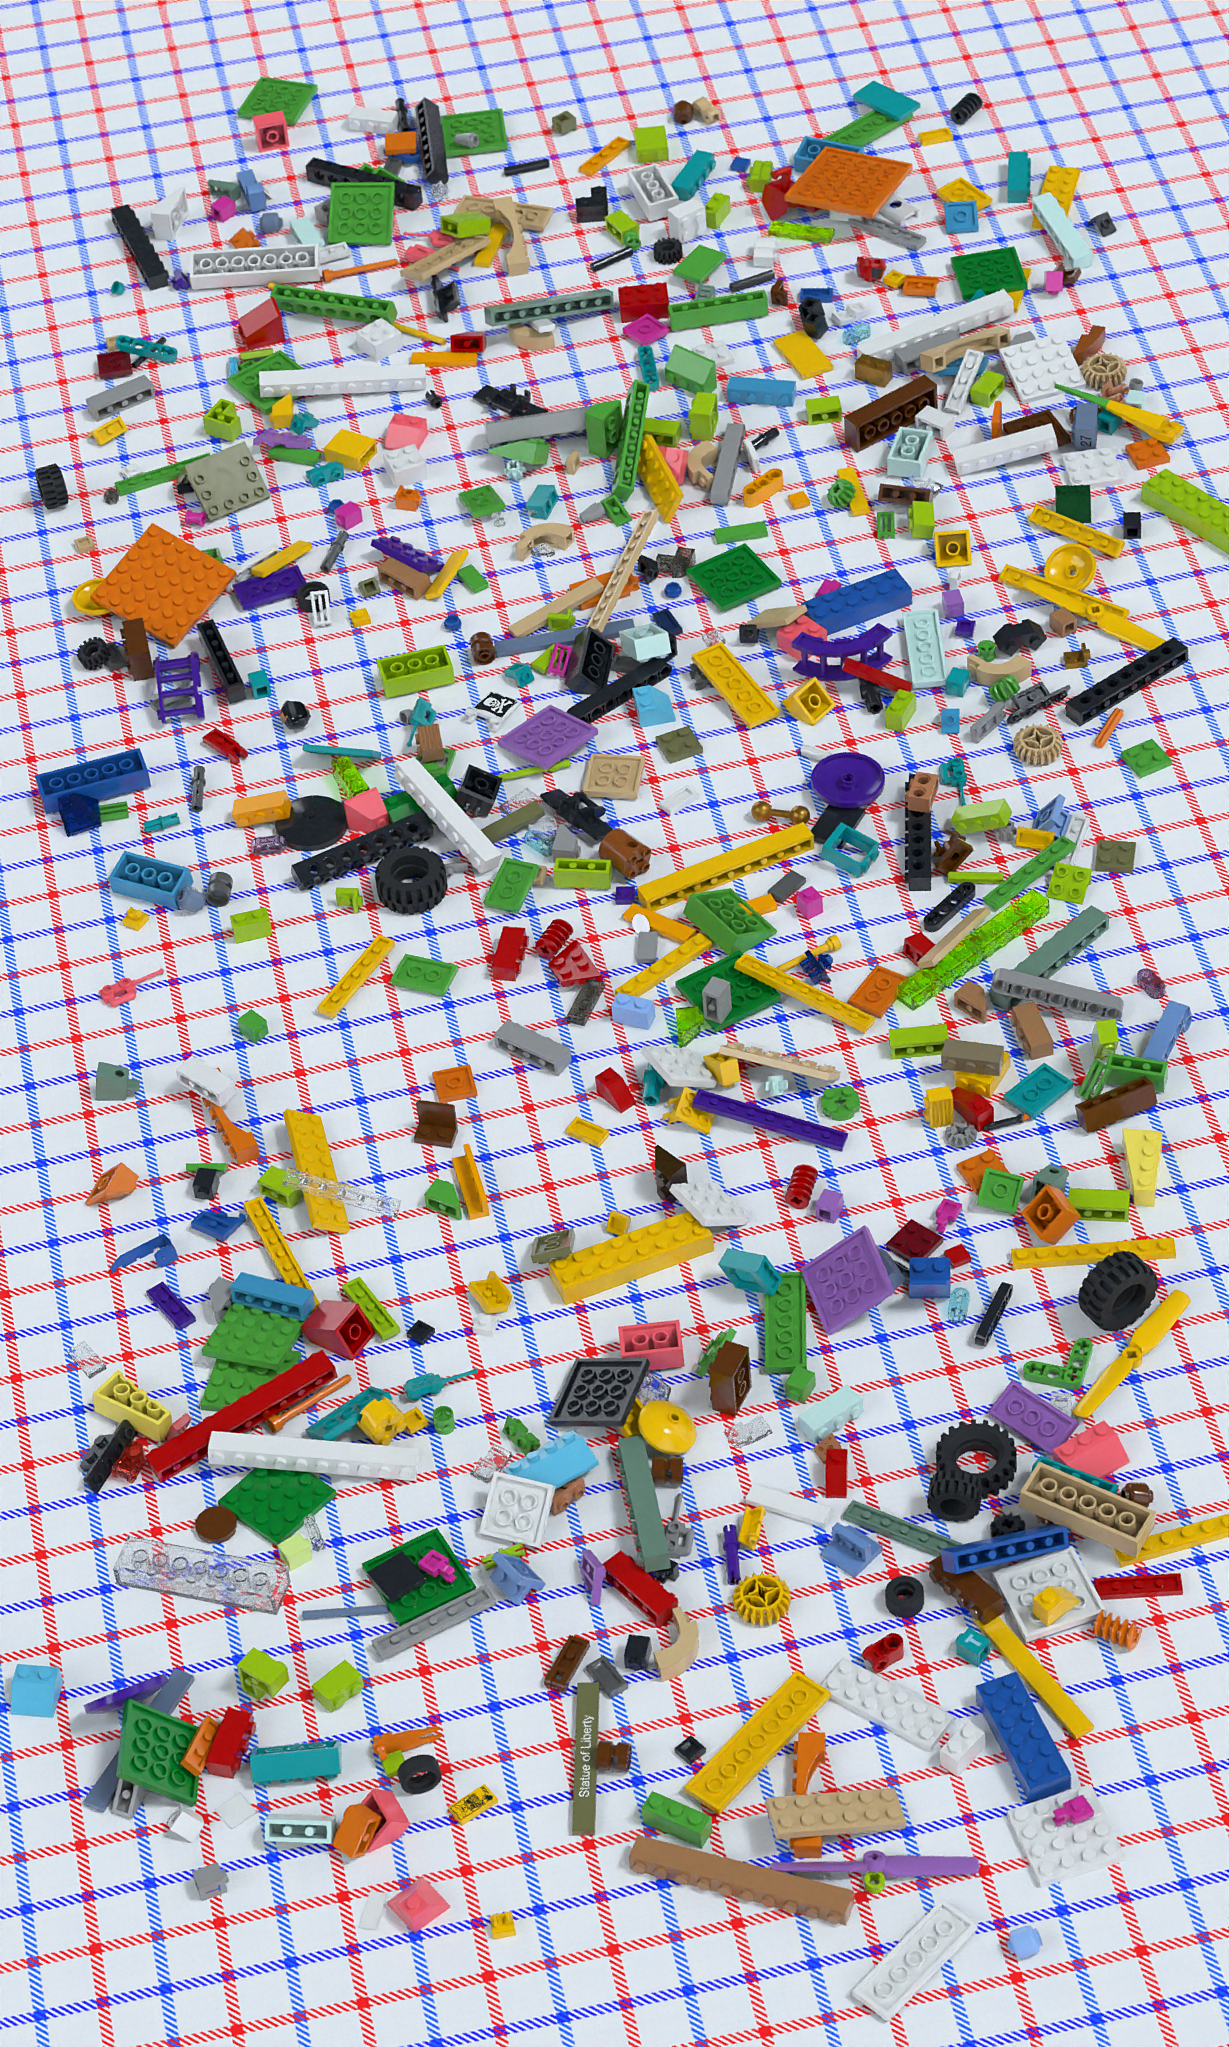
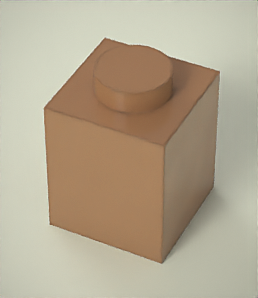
M1062 607L1049 614V627L1061 638H1064L1077 631V618L1065 607Z

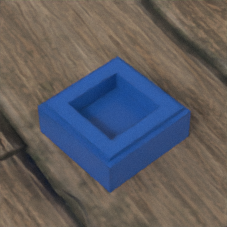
M735 157L730 165V170L745 173L751 164V159Z

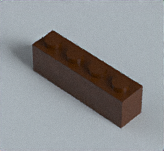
M1144 1076L1076 1104L1075 1109L1079 1126L1089 1133L1095 1132L1103 1126L1114 1124L1122 1118L1131 1117L1134 1113L1141 1110L1150 1109L1151 1106L1158 1104L1154 1084Z
M942 1555L929 1562V1576L935 1584L938 1583L947 1595L954 1597L957 1603L962 1608L965 1607L975 1620L978 1619L986 1625L1005 1612L1003 1597L973 1570L958 1574L943 1571Z

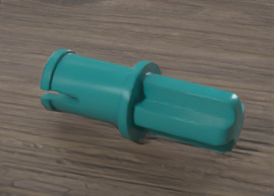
M177 812L163 817L160 815L157 819L144 822L143 828L147 833L161 828L165 830V827L180 824V819Z

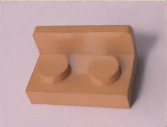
M573 1479L555 1490L550 1508L551 1514L556 1516L561 1511L566 1510L572 1502L584 1495L586 1492L584 1479Z

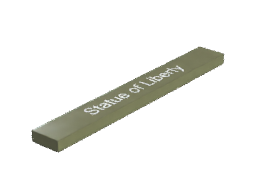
M599 1682L577 1683L573 1836L595 1835Z

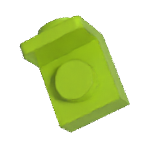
M568 609L567 614L549 613V631L571 629L575 625L576 620L573 610Z
M336 888L337 906H353L354 913L358 914L359 907L363 905V896L359 895V889Z

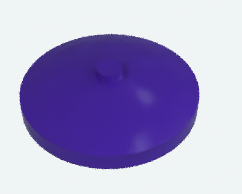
M842 752L827 756L816 764L811 775V786L815 795L831 806L857 808L870 804L881 795L885 786V774L881 765L871 757L855 752Z
M166 1673L89 1702L83 1705L86 1714H100L124 1709V1703L129 1698L140 1703L159 1691L169 1681Z

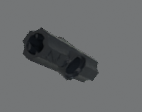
M857 677L860 684L861 698L865 700L868 712L879 714L883 710L879 685Z

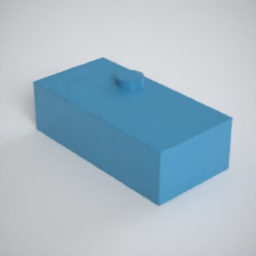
M805 136L793 157L796 172L804 173L825 146L865 154L864 147Z
M127 851L123 852L108 877L112 892L176 910L179 908L177 902L178 892L180 889L192 886L194 883L189 868Z

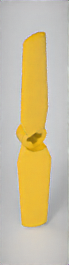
M1029 579L1023 584L1024 588L1061 607H1065L1068 611L1085 618L1087 617L1092 622H1097V626L1104 632L1147 651L1155 649L1165 642L1164 639L1123 617L1104 611V607L1101 604L1092 603L1087 605L1033 579Z
M1174 1290L1134 1331L1130 1347L1125 1348L1122 1351V1355L1107 1366L1072 1410L1075 1416L1088 1418L1130 1374L1131 1369L1141 1366L1142 1357L1156 1348L1191 1303L1190 1298L1184 1292Z

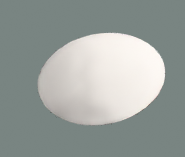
M636 914L633 917L632 925L637 934L639 932H649V922L644 915Z

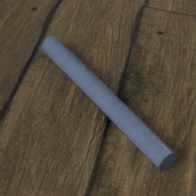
M387 1605L308 1610L302 1611L303 1619L384 1614L389 1613Z

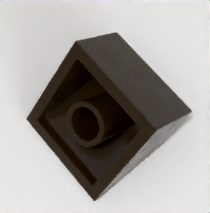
M657 1145L655 1146L657 1194L661 1199L673 1204L678 1199L669 1190L672 1184H688L686 1164Z

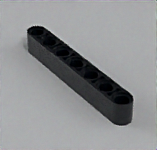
M654 657L570 707L566 713L591 724L633 698L632 688L648 685L654 686L666 679L672 672V666L663 659Z

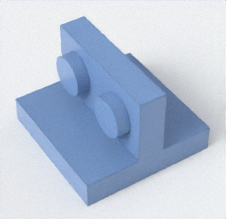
M1059 794L1038 811L1032 829L1055 832L1054 841L1064 836L1072 816L1062 809L1065 797Z
M837 1522L832 1527L833 1541L822 1550V1557L856 1578L882 1552V1546L851 1525L844 1527Z
M496 1552L493 1555L492 1559L498 1566L489 1578L514 1604L520 1605L531 1588L542 1590L546 1585L520 1557Z

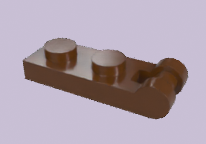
M570 1635L548 1672L544 1686L549 1688L555 1687L558 1688V1691L566 1693L570 1681L590 1648V1641ZM557 1675L562 1676V1679H556Z

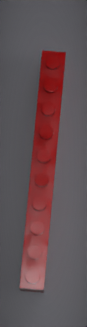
M323 1350L311 1354L304 1361L293 1365L284 1373L276 1375L269 1382L259 1385L252 1392L241 1396L232 1404L224 1406L217 1413L206 1417L197 1425L189 1427L185 1432L169 1439L162 1446L152 1449L145 1455L149 1467L160 1483H163L208 1456V1446L212 1431L242 1434L248 1432L271 1416L278 1414L336 1379L338 1375L334 1364Z

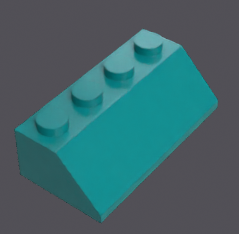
M341 1740L253 1748L250 1755L252 1783L258 1782V1785L271 1784V1781L280 1780V1783H290L295 1778H302V1781L315 1780V1776H324L325 1779L336 1778L337 1774L342 1772Z

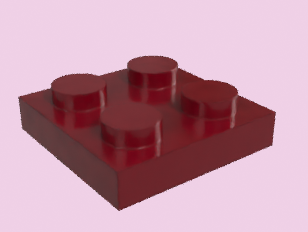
M115 351L96 354L100 379L133 374L130 353Z
M911 1219L886 1243V1248L909 1261L911 1258L929 1257L943 1243V1237Z

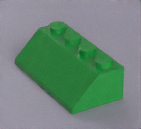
M446 773L435 777L434 779L455 800L457 790ZM406 790L383 799L390 824L423 810ZM429 818L431 824L435 823L431 818Z

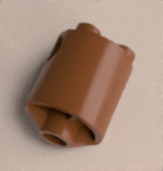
M620 828L613 829L603 838L598 851L601 860H611L612 868L630 880L649 870L651 849Z

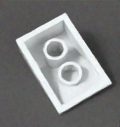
M180 187L156 203L154 209L151 210L152 230L155 233L156 239L174 241L189 214L185 187Z

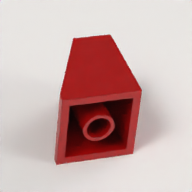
M274 297L269 298L238 319V335L241 337L242 345H246L248 351L286 342L282 315Z
M323 1300L301 1326L309 1342L351 1361L355 1359L375 1334L359 1304L353 1302Z

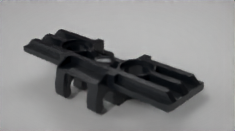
M512 383L509 386L510 390L506 388L499 390L485 385L472 396L474 400L487 405L492 410L496 411L499 409L508 413L513 418L550 412L530 403L531 392L529 390H524V396L517 395L516 385Z
M556 789L540 794L543 801L556 810V814L577 829L583 830L594 840L603 839L613 830V828L599 818L605 814L606 809L589 799L584 792H576L573 796H569L562 790ZM579 803H584L587 807L579 809Z

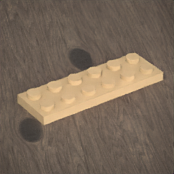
M464 195L453 213L474 211L490 217L492 225L494 223L503 224L500 221L496 222L493 199ZM516 202L517 212L515 213H519L520 223L518 224H521L522 229L544 232L554 214V208Z
M477 235L459 238L400 270V275L408 279L425 281L429 276L440 273V270L451 267V264L462 261V258L473 255L477 250L484 249L486 245L491 243L490 238Z
M727 1042V1045H722L719 1049V1054L827 1081L839 1079L841 1071L835 1070V1067L831 1065L817 1066L815 1061H798V1057L790 1055L781 1057L779 1052H762V1048L751 1046V1048L744 1047L745 1044L739 1042Z
M895 1788L766 1798L765 1801L776 1839L905 1829L907 1824Z

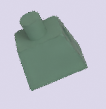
M104 1062L98 1063L95 1100L125 1101L128 1090L139 1092L140 1080L129 1079L128 1068Z
M1049 1164L1035 1174L1033 1177L1031 1201L1046 1184L1058 1188L1065 1193L1066 1179L1069 1176L1068 1170L1064 1167L1059 1168Z

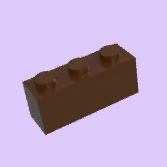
M880 483L878 501L912 505L913 501L933 502L934 490Z

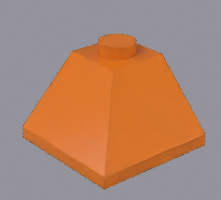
M122 1162L100 1175L85 1204L89 1206L122 1197L127 1193L131 1194L137 1187L136 1182L139 1176Z

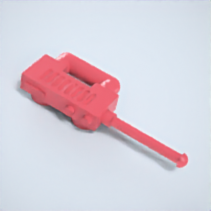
M433 230L429 234L403 233L404 236L429 237L433 247H444L459 239L442 233L440 230Z
M416 244L414 247L409 246L405 251L404 258H407L410 262H417L436 250ZM449 267L450 269L456 270L457 272L460 271L459 267Z
M161 968L137 980H131L130 977L122 978L118 983L106 985L99 990L100 997L106 1005L110 1004L112 1007L136 998L135 992L137 991L135 985L158 974H163L164 969Z

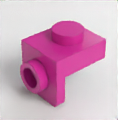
M826 578L815 594V597L840 589L842 584L835 579L831 581Z

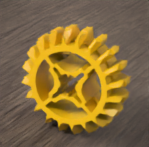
M763 1571L760 1575H756L753 1572L751 1578L745 1576L744 1581L739 1580L738 1586L734 1589V1609L737 1611L739 1618L743 1617L745 1623L751 1620L753 1626L757 1622L761 1626L768 1622L771 1626L773 1620L779 1622L780 1617H785L786 1611H789L791 1602L790 1589L786 1586L785 1580H780L779 1575L773 1577L771 1572L768 1575H764Z

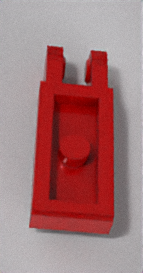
M217 728L202 737L205 744L226 758L228 757L234 764L240 762L239 757L234 752H237L242 758L248 757L246 749Z

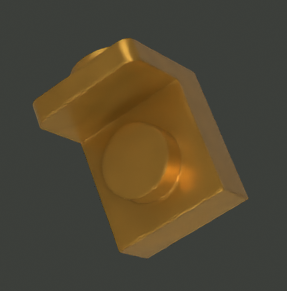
M1081 643L1080 651L1063 652L1066 670L1088 667V660L1091 659L1090 649H1086L1085 643Z

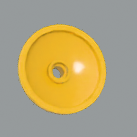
M1075 543L1065 544L1055 549L1049 555L1045 563L1044 574L1048 580L1082 591L1094 579L1097 564L1094 555L1087 547Z
M105 578L88 580L74 590L72 602L79 612L92 616L111 612L90 598V595Z
M654 1400L647 1403L638 1415V1427L642 1436L653 1448L660 1452L680 1455L689 1451L696 1441L697 1431L692 1418L683 1408L675 1403L665 1400Z

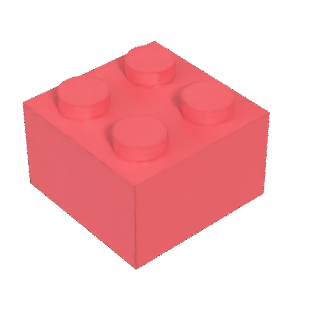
M283 111L252 117L259 153L290 147Z
M804 614L789 625L783 626L776 631L777 647L798 661L801 660V651L792 648L791 642L802 631L814 637L824 638V641H827V630Z

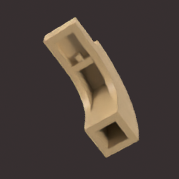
M521 322L508 324L509 338L516 346L531 351L555 348L552 331L539 333L536 329L526 327Z
M708 440L696 445L690 451L687 468L691 484L693 486L700 484L701 487L711 492L714 476L705 468L717 462L718 457L717 448Z
M542 523L524 530L520 534L521 542L516 545L517 560L523 562L534 550L543 546H553L566 550L575 541L573 527L561 523Z
M972 653L967 657V670L976 675L977 683L991 687L996 681L1008 675L1014 676L1018 683L1023 682L1032 675L1031 661L1019 654L1008 662L1001 664L986 662Z
M681 1606L672 1609L674 1624L680 1635L679 1639L671 1647L653 1652L655 1667L662 1682L673 1679L688 1670L696 1660L699 1652L696 1620L690 1622L688 1614L683 1613Z

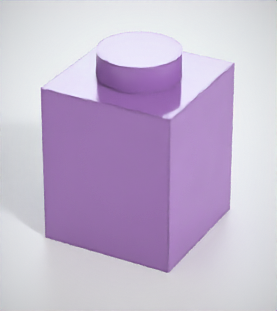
M955 589L942 592V606L947 619L964 616V601L960 590Z
M824 1188L815 1205L816 1219L835 1224L844 1207L843 1194Z

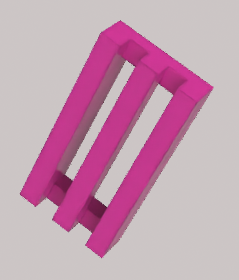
M555 643L547 674L554 673L553 676L557 677V675H560V678L564 679L572 647ZM560 648L561 650L557 660L556 668L554 669L552 668V666L554 663L557 649ZM564 650H567V655L565 658L563 669L561 671L559 670V667L561 664Z

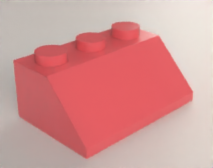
M679 1320L618 1327L621 1358H648L651 1363L648 1370L685 1366Z
M1104 1420L1053 1449V1461L1101 1479L1130 1463L1117 1433Z

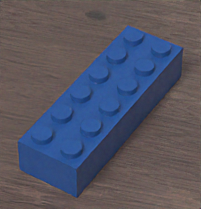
M895 568L802 602L801 605H806L807 612L804 615L826 629L828 636L912 605V588Z
M140 748L35 775L38 792L46 814L151 787L148 769Z
M1017 1672L976 1685V1702L1029 1803L1070 1790L1071 1773Z

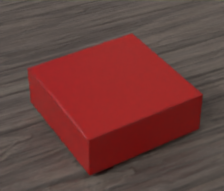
M963 1244L944 1250V1256L950 1259V1265L953 1269L971 1262V1256Z

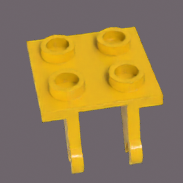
M684 1087L679 1096L668 1100L667 1106L674 1104V1110L670 1113H664L662 1120L664 1121L666 1118H669L668 1123L682 1121L708 1135L715 1114L692 1108V1103L697 1093Z

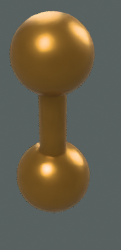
M758 801L751 808L753 818L760 822L768 820L770 816L790 818L794 825L802 822L806 825L810 820L809 810L801 805L793 807L791 811L772 809L769 803Z

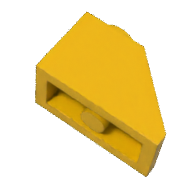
M287 394L272 405V413H269L270 423H274V429L290 428L294 416L292 394Z
M719 1052L703 1056L706 1066L718 1081V1084L723 1087H730L735 1082L741 1081L737 1058L719 1054Z
M1048 1586L1033 1598V1614L1048 1627L1079 1604L1080 1600L1065 1587Z

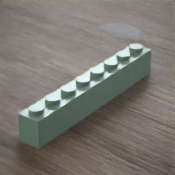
M604 288L484 307L485 323L493 327L614 308L613 291Z
M1091 905L1086 910H1083L1074 920H1071L1062 930L1057 931L1051 939L1045 941L1039 949L1033 951L1013 971L1049 979L1109 929V915ZM990 988L991 1002L1006 1012L1012 1010V1007L1018 1005L1023 1000L996 993Z
M642 1435L618 1439L619 1448H615L617 1461L621 1460L618 1463L620 1475H625V1477H621L623 1490L628 1489V1492H625L626 1504H631L628 1507L629 1518L634 1519L631 1522L633 1534H637L634 1537L636 1550H641L638 1552L639 1564H644L645 1573L671 1568L669 1551L644 1438Z

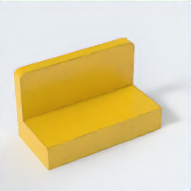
M119 415L90 432L88 437L94 436L98 445L101 446L126 432L128 428Z

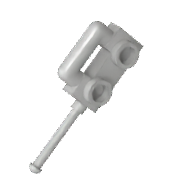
M682 1493L677 1494L678 1499L674 1520L668 1522V1526L665 1527V1530H667L665 1537L669 1557L672 1559H680L681 1555L691 1554L695 1534L694 1529L685 1528V1523H678L681 1500L683 1498ZM685 1536L684 1546H681L679 1538H684Z

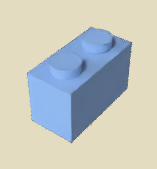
M618 992L611 1005L613 1022L649 1030L656 1017L655 1005L652 1000Z

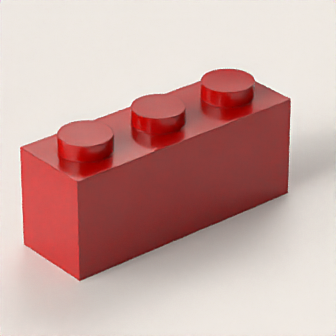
M503 926L492 964L493 980L516 982L517 975L521 974V961L525 960V947L529 945V936H526L525 928Z
M227 1708L205 1761L208 1774L233 1779L236 1771L240 1770L241 1758L248 1751L250 1736L254 1735L256 1731V1722H254L252 1713Z

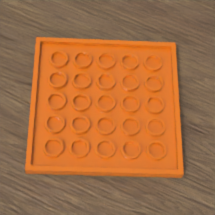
M825 146L784 195L785 201L873 219L913 170V164Z
M152 523L90 595V598L126 621L143 617L145 631L175 649L237 574L235 570Z

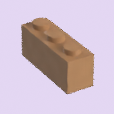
M390 557L377 567L379 581L417 601L425 595L431 586L430 576L415 570L393 557Z
M1035 1002L1012 1007L1010 1022L1012 1027H1016V1034L1018 1040L1023 1042L1025 1054L1028 1053L1031 1060L1053 1055V1039Z

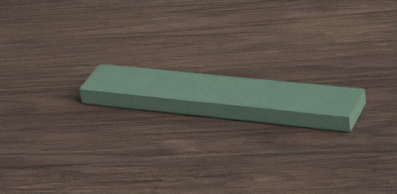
M852 1500L843 1514V1520L935 1557L941 1555V1549L962 1545L960 1542L855 1500Z

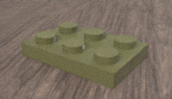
M570 1228L535 1237L531 1252L532 1263L544 1264L553 1258L564 1259L570 1256L569 1254H572L575 1240L574 1229Z

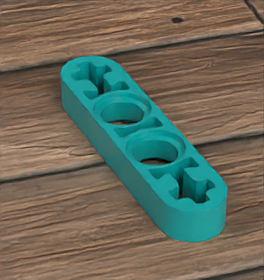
M120 335L116 338L115 347L119 351L167 363H174L177 360L178 351L173 347L125 335Z
M641 346L638 348V359L643 382L650 384L653 381L649 392H654L659 389V377L653 349L650 346Z

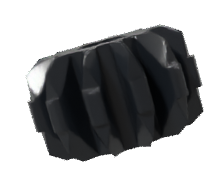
M1012 1511L1009 1515H1005L1002 1512L1001 1517L995 1516L994 1521L990 1524L991 1538L1026 1530V1523L1024 1520H1021L1020 1515L1013 1516Z

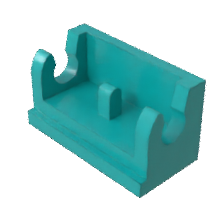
M537 485L525 505L526 510L537 512L530 515L532 518L547 520L559 499L555 485Z

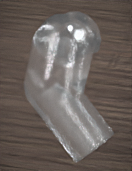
M501 511L491 514L493 523L498 528L500 526L504 527L506 524L504 522L505 518L499 517Z

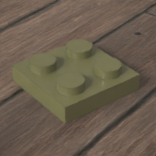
M689 725L655 737L657 745L670 764L703 753V747Z
M1099 840L1095 871L1133 874L1136 842Z

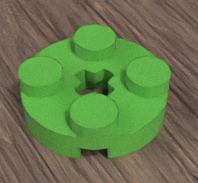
M851 1086L826 1089L821 1098V1110L826 1117L827 1115L831 1116L832 1120H849L854 1117V1113L857 1110L858 1112L860 1110L859 1095Z

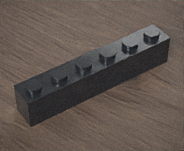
M211 619L196 624L201 645L229 704L245 700L244 683L214 620Z

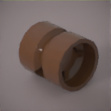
M477 632L470 638V647L474 661L479 665L492 663L496 658V653L491 635L487 632Z
M653 1457V1483L665 1484L666 1481H669L670 1484H683V1457H671L669 1460H666L665 1457Z
M600 1740L597 1747L596 1768L599 1770L614 1768L615 1771L628 1773L632 1758L631 1743L618 1742L617 1745H614L612 1741Z

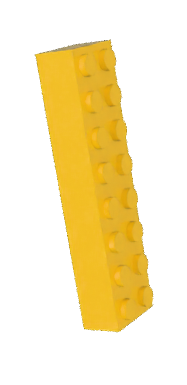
M687 1211L569 1254L570 1256L567 1258H557L549 1261L550 1278L564 1304L568 1305L713 1252V1235L708 1226L703 1227Z

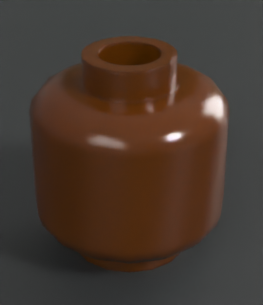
M685 100L678 101L673 106L674 121L680 124L691 122L693 119L692 104Z
M1127 1483L1120 1492V1497L1146 1508L1149 1507L1154 1499L1153 1491L1149 1489L1146 1483Z

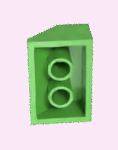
M675 344L665 366V379L667 382L694 394H697V392L712 393L717 388L715 361Z
M620 400L597 403L586 411L585 419L589 453L606 459L619 447L623 423Z

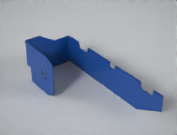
M161 1234L120 1255L111 1265L110 1269L114 1273L117 1271L116 1268L120 1266L124 1268L136 1262L137 1258L141 1259L153 1253V1249L157 1247L160 1250L154 1254L158 1267H164L179 1258L169 1238L165 1234Z

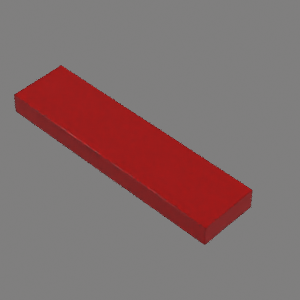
M845 657L843 661L842 671L895 692H898L899 689L911 692L912 682Z
M1181 1573L1094 1578V1587L1101 1600L1183 1595Z

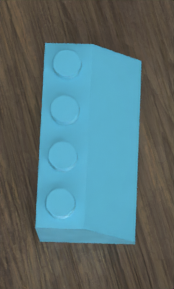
M571 1430L563 1433L556 1440L547 1442L540 1449L528 1453L526 1457L519 1461L510 1463L502 1471L505 1474L554 1485L556 1490L598 1466L599 1462L583 1437Z

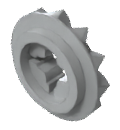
M959 1121L957 1124L951 1123L950 1127H946L945 1138L953 1146L966 1147L976 1140L977 1131L974 1125Z

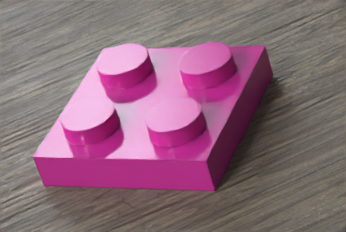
M648 313L622 328L626 336L641 346H647L669 333V328Z

